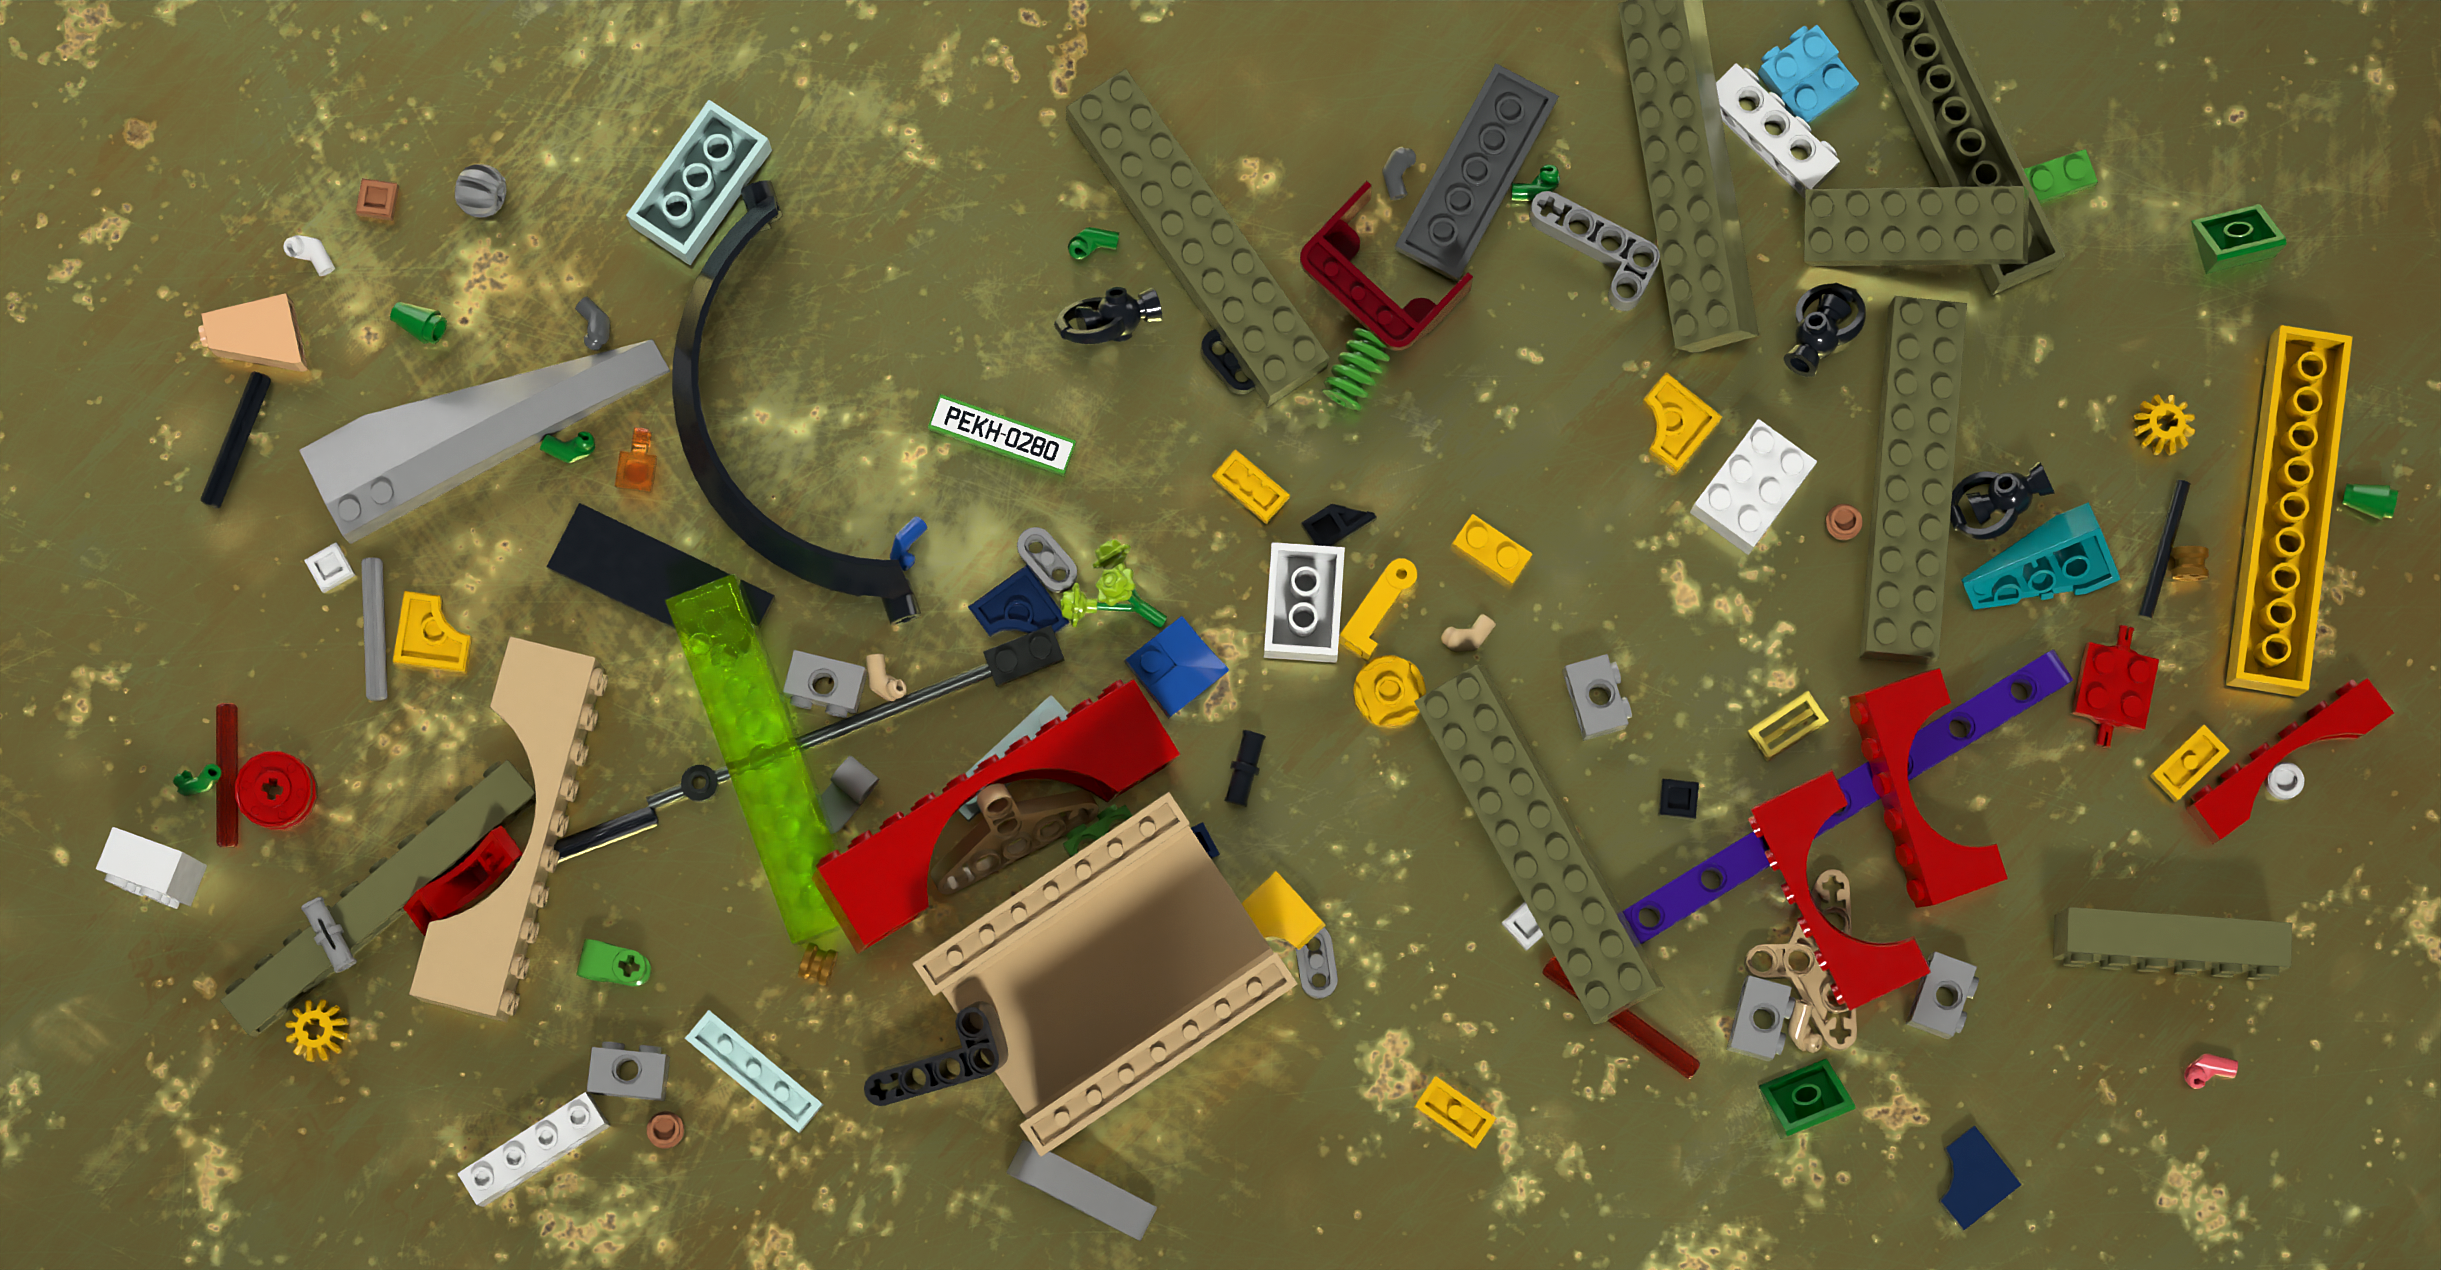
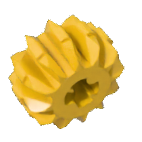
M2159 394L2152 397L2151 403L2143 401L2139 406L2142 413H2136L2133 416V421L2140 425L2133 430V435H2144L2145 437L2140 443L2141 448H2146L2151 443L2154 455H2159L2164 448L2169 456L2176 452V446L2184 449L2188 445L2186 437H2191L2195 433V429L2187 425L2195 419V415L2183 413L2188 406L2187 402H2182L2176 406L2174 405V395H2169L2164 402ZM2160 419L2168 422L2165 426L2170 425L2167 431L2160 429L2162 424H2157Z
M325 999L319 1001L317 1008L312 1000H306V1013L295 1007L292 1012L299 1019L297 1022L286 1021L285 1026L295 1030V1033L286 1036V1042H298L294 1047L293 1053L300 1056L306 1051L307 1061L314 1062L318 1053L323 1061L330 1060L329 1048L336 1053H341L343 1050L336 1043L338 1038L342 1040L349 1039V1034L339 1031V1028L347 1026L349 1021L347 1018L337 1019L342 1009L337 1005L329 1009V1002ZM319 1021V1025L325 1028L322 1036L317 1034L318 1039H316L315 1035L310 1033L312 1025L318 1027L317 1022Z

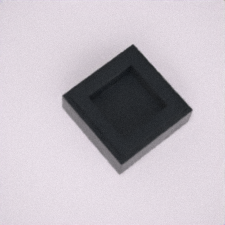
M1662 779L1658 816L1695 820L1699 782Z

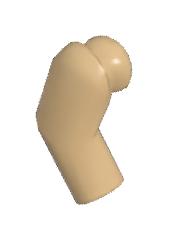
M1481 614L1471 629L1456 630L1454 627L1447 628L1442 634V642L1454 652L1474 651L1480 647L1496 624L1489 617Z
M884 654L866 656L870 689L887 701L902 698L907 692L906 684L901 679L897 680L886 673Z
M1797 999L1795 1000L1788 1024V1034L1797 1048L1802 1051L1807 1050L1808 1052L1815 1053L1821 1048L1823 1040L1820 1034L1814 1033V1030L1808 1023L1813 1004Z

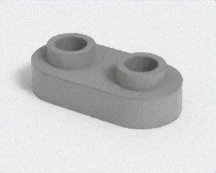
M1032 527L1025 530L1019 536L1017 548L1021 559L1047 589L1052 592L1062 593L1074 586L1077 580L1076 565L1046 530ZM1034 542H1039L1042 544L1043 549L1035 554L1029 550V546ZM1057 569H1062L1066 572V577L1061 581H1057L1052 577L1053 572Z
M1325 928L1321 929L1313 937L1320 942L1318 950L1311 951L1307 948L1306 944L1300 950L1295 948L1302 989L1308 996L1315 999H1323L1330 996L1336 989L1338 982L1332 939ZM1316 974H1322L1326 978V984L1322 987H1316L1312 983V977Z

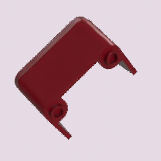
M1366 181L1304 245L1300 253V264L1303 271L1386 347L1391 350L1400 351L1410 347L1431 332L1471 291L1473 276L1468 272L1437 305L1430 299L1420 297L1411 300L1403 309L1400 308L1351 263L1359 252L1360 238L1348 223L1371 200L1372 185Z

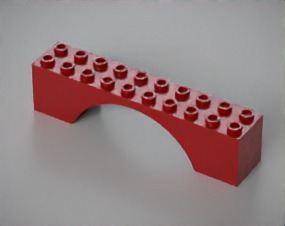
M1120 679L1102 690L1103 693L1097 696L1098 700L1093 703L1090 698L1082 701L1071 709L1072 711L1066 715V720L1061 721L1059 716L1040 727L1041 730L1035 733L1036 738L1030 740L1028 735L1022 737L1009 746V749L1004 752L1006 756L999 759L997 754L992 755L977 765L978 768L973 770L974 775L968 778L965 773L957 776L946 784V787L942 789L943 793L936 797L934 792L925 795L910 808L911 813L904 816L902 811L895 813L882 822L883 825L879 827L880 831L873 835L868 830L851 840V844L847 846L849 850L840 854L839 850L836 849L818 860L819 863L815 865L817 870L811 879L857 954L917 919L929 907L927 894L928 871L937 839L949 818L964 804L978 796L987 786L1023 780H1052L1080 787L1108 803L1169 766L1180 753L1135 680L1133 679L1124 684Z

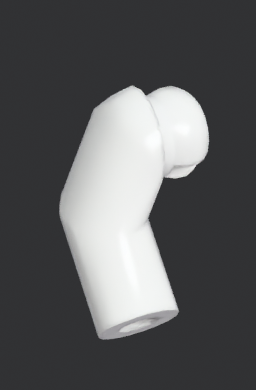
M295 235L287 238L284 242L283 249L288 256L312 261L319 276H325L335 270L320 240Z

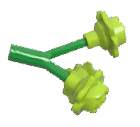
M1114 539L1107 541L1099 549L1095 550L1098 561L1092 566L1096 569L1101 567L1106 569L1096 583L1099 591L1098 600L1100 602H1097V599L1086 598L1085 594L1079 589V583L1074 584L1072 591L1063 592L1060 610L1062 611V617L1070 619L1072 627H1077V622L1084 617L1085 613H1096L1097 610L1135 612L1158 628L1164 625L1167 616L1141 599L1135 589L1136 584L1133 581L1134 572L1124 564L1127 553L1131 549L1130 545H1121L1120 542ZM1127 600L1131 604H1121L1118 602Z

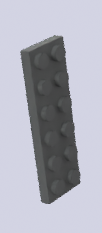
M1495 63L1394 249L1458 283L1559 96Z

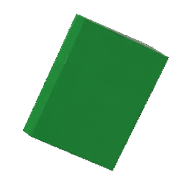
M2261 204L2191 221L2206 274L2274 258L2287 244L2286 237Z
M1827 1058L1759 1085L1761 1095L1780 1139L1856 1109L1855 1103Z

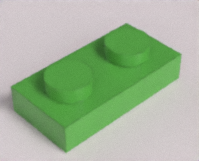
M2086 149L2023 169L2039 203L2093 187L2098 183Z

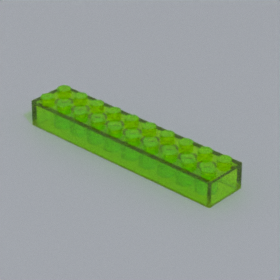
M731 574L666 599L665 602L791 943L799 946L842 929L811 879L817 870L815 865L819 863L818 860L836 849L839 850L840 854H842L741 579L735 574Z

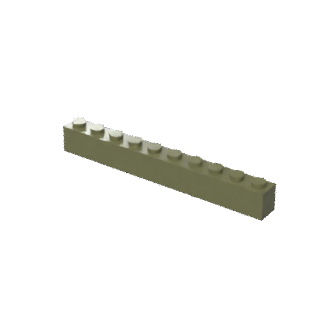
M506 760L503 764L498 761L491 765L483 773L484 780L474 788L472 785H469L460 791L454 798L456 803L446 812L441 809L434 813L426 821L427 828L418 835L412 833L403 839L397 846L399 851L390 859L384 857L377 861L369 869L371 875L360 884L358 881H355L347 886L340 894L342 899L333 907L327 905L336 925L340 924L344 930L342 936L353 956L406 912L403 909L404 905L418 889L450 872L470 856L492 830L501 825L503 828L507 827L536 802L535 790L509 760ZM311 925L303 932L298 929L290 934L283 941L285 946L274 956L270 953L255 964L254 969L256 971L246 980L243 978L236 980L225 990L227 996L220 1002L248 1035L255 1038L335 972L322 945L316 944L314 940L316 934Z

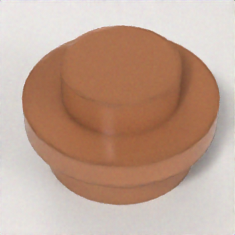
M1839 504L1828 512L1825 520L1826 528L1834 538L1849 540L1854 538L1861 530L1862 516L1854 506Z
M669 1111L655 1114L647 1125V1136L650 1142L659 1148L668 1149L676 1146L684 1135V1124L681 1118Z

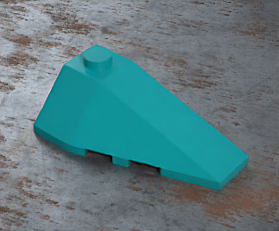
M2088 502L2054 516L1961 580L1974 610L2017 604L2022 598L2040 596L2041 600L2053 599V594L2073 591L2074 595L2088 594L2117 582L2121 578L2102 530Z

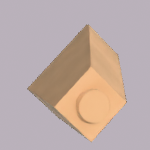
M286 293L201 314L203 325L199 326L198 330L203 347H208L217 357L300 372L308 370L294 303Z

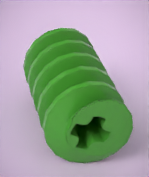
M1356 328L1352 333L1355 340H1349L1345 345L1349 353H1340L1338 360L1341 365H1333L1331 372L1334 377H1327L1325 379L1324 385L1328 390L1322 389V392L1336 403L1360 411L1362 406L1355 400L1356 396L1368 398L1369 394L1362 388L1363 384L1374 386L1376 382L1369 375L1370 372L1381 374L1383 369L1376 363L1377 360L1388 362L1390 357L1383 351L1386 346L1371 332Z

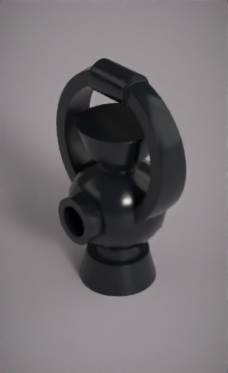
M1839 283L1823 284L1808 290L1802 295L1797 303L1795 315L1797 323L1795 338L1797 345L1784 356L1786 366L1800 376L1813 377L1816 375L1819 359L1826 358L1837 346L1851 341L1860 333L1865 323L1866 307L1856 289ZM1819 298L1817 312H1812L1804 318L1808 306ZM1845 301L1853 302L1858 308V314L1850 325L1839 330L1838 325L1842 324L1852 314L1850 306Z
M1113 287L1105 292V297L1083 299L1064 308L1054 322V327L1064 340L1075 343L1099 344L1111 340L1122 342L1132 337V332L1137 328L1140 319H1143L1145 322H1161L1162 309L1158 295L1153 287L1138 294V299L1136 300L1127 294L1125 288ZM1076 318L1079 330L1073 329L1069 321Z
M2039 461L2028 470L2029 474L2027 476L2013 471L2001 474L1983 471L1964 478L1952 492L1950 522L1954 530L1978 540L1992 539L2007 532L2016 522L2018 515L2026 511L2031 505L2033 494L2039 493L2040 496L2055 494L2041 462ZM1990 484L1988 494L1981 495L1980 492L1966 494L1981 527L1991 519L1990 515L1994 511L2004 515V517L1993 526L1975 529L1968 527L1963 512L1958 505L1961 497L1975 486Z

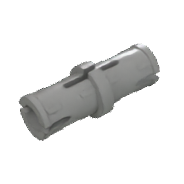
M317 897L305 903L301 909L307 916L316 934L314 940L317 945H322L334 967L335 973L342 972L356 964L357 961L351 954L342 936L344 930L340 924L336 925L324 903L323 897Z

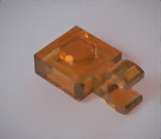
M634 427L631 452L620 451L615 487L617 489L646 493L653 492L658 458L655 455L647 454L652 432H649V429Z

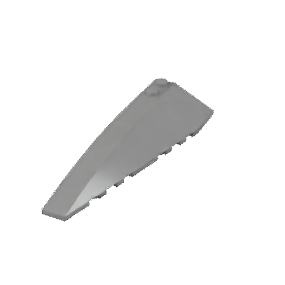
M653 339L363 415L299 451L342 536L352 544L541 442L547 434L552 436L670 372Z

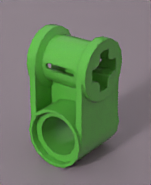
M585 939L576 976L600 982H613L638 987L649 980L652 967L649 960L635 950L617 947L616 945L597 940ZM635 962L640 966L638 972L632 971L630 975L625 971V966L632 965Z

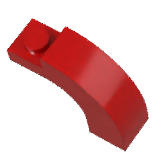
M501 825L492 830L462 863L439 879L418 889L404 905L403 909L425 937L429 922L461 914L498 888L512 873L523 853L518 848L514 839L509 836Z

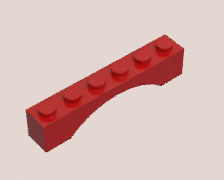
M2368 678L2358 684L2354 679H2351L2335 691L2339 696L2329 705L2325 700L2321 701L2306 712L2310 717L2309 720L2300 726L2296 721L2292 722L2277 733L2281 740L2270 747L2267 742L2263 743L2248 754L2252 761L2243 768L2236 763L2220 775L2223 782L2212 789L2207 784L2191 796L2195 803L2186 808V810L2211 844L2220 841L2250 819L2254 800L2263 781L2274 766L2290 752L2299 747L2322 740L2338 738L2358 739L2394 714L2393 710Z

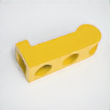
M1398 558L1387 566L1339 635L1340 644L1367 662L1376 651L1378 645L1371 637L1400 595L1409 593L1415 585L1417 569L1410 560Z

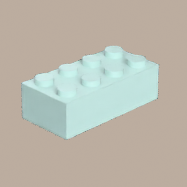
M708 100L626 214L631 227L691 265L739 198L741 190L749 184L771 153L772 149L768 138Z

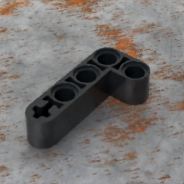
M978 1001L959 1012L955 1022L961 1045L888 1066L871 1075L864 1085V1093L867 1100L877 1106H886L981 1078L1001 1068L1007 1062L1009 1054L994 1007L987 1002ZM971 1012H976L982 1017V1029H977L971 1024ZM982 1048H988L993 1052L995 1057L993 1065L983 1061L981 1057ZM948 1058H953L959 1063V1075L953 1074L948 1070ZM914 1068L924 1072L926 1076L925 1085L918 1084L914 1080L912 1073ZM898 1079L899 1085L891 1090L881 1089V1082L882 1084H888Z

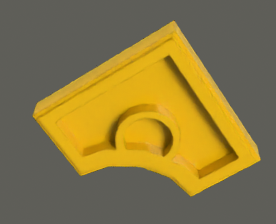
M1667 372L1643 400V403L1652 412L1656 425L1655 439L1648 452L1677 474L1720 422L1722 416Z
M404 591L393 663L467 673L472 637L456 631L448 623L443 613L442 597L440 595Z
M1277 871L1241 903L1266 941L1280 940L1289 942L1298 950L1326 926Z

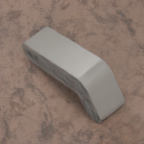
M1544 191L1537 194L1533 199L1529 213L1532 226L1617 270L1608 292L1609 302L1615 309L1620 311H1629L1635 308L1659 263L1660 253L1656 245L1557 193ZM1549 206L1552 208L1551 213L1546 217L1542 216L1541 210ZM1562 213L1566 214L1564 222L1560 226L1558 221L1561 219ZM1574 221L1582 222L1586 225L1587 232L1575 234L1570 230L1569 224ZM1609 237L1614 238L1618 242L1619 248L1614 251L1606 250L1602 246L1601 240ZM1644 254L1651 260V265L1640 267L1635 264L1633 256ZM1620 285H1629L1633 288L1635 295L1631 298H1623L1618 294L1616 288Z
M1022 1140L1006 1172L1012 1177L1063 1201L1141 1241L1157 1210L1156 1206L1050 1151L1040 1157L1032 1143L1026 1140Z

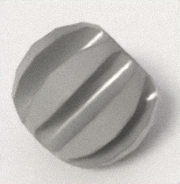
M474 164L466 167L460 173L455 186V200L465 213L473 217H488L496 214L502 207L506 196V181L496 168L487 164Z

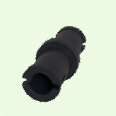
M1243 730L1236 761L1231 762L1230 769H1233V773L1224 801L1247 807L1254 775L1258 776L1260 771L1257 764L1266 736Z

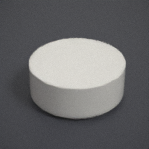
M2281 762L2276 764L2265 778V786L2273 797L2280 800H2288L2298 795L2303 789L2304 775L2295 764Z

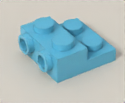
M1818 25L1810 30L1806 26L1798 29L1789 38L1791 44L1782 51L1778 46L1768 51L1761 58L1764 64L1761 65L1758 71L1759 77L1771 92L1777 94L1783 100L1786 106L1785 109L1794 118L1798 116L1807 124L1846 97L1859 85L1857 80L1837 57L1839 51Z

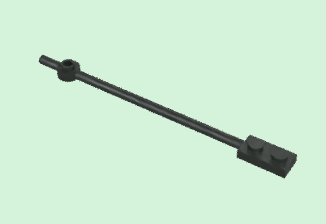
M1047 626L984 651L987 663L904 695L902 698L886 702L716 770H712L705 765L691 766L684 772L680 784L647 796L650 809L654 810L685 797L695 802L709 801L716 795L720 783L992 676L996 686L999 687L1065 661L1052 626ZM699 776L706 779L705 786L701 789H695L693 787L694 779Z

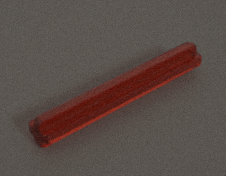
M221 703L216 706V765L221 769V777L216 782V844L222 848H232L238 845V804L235 800V781L238 776V708L233 703Z

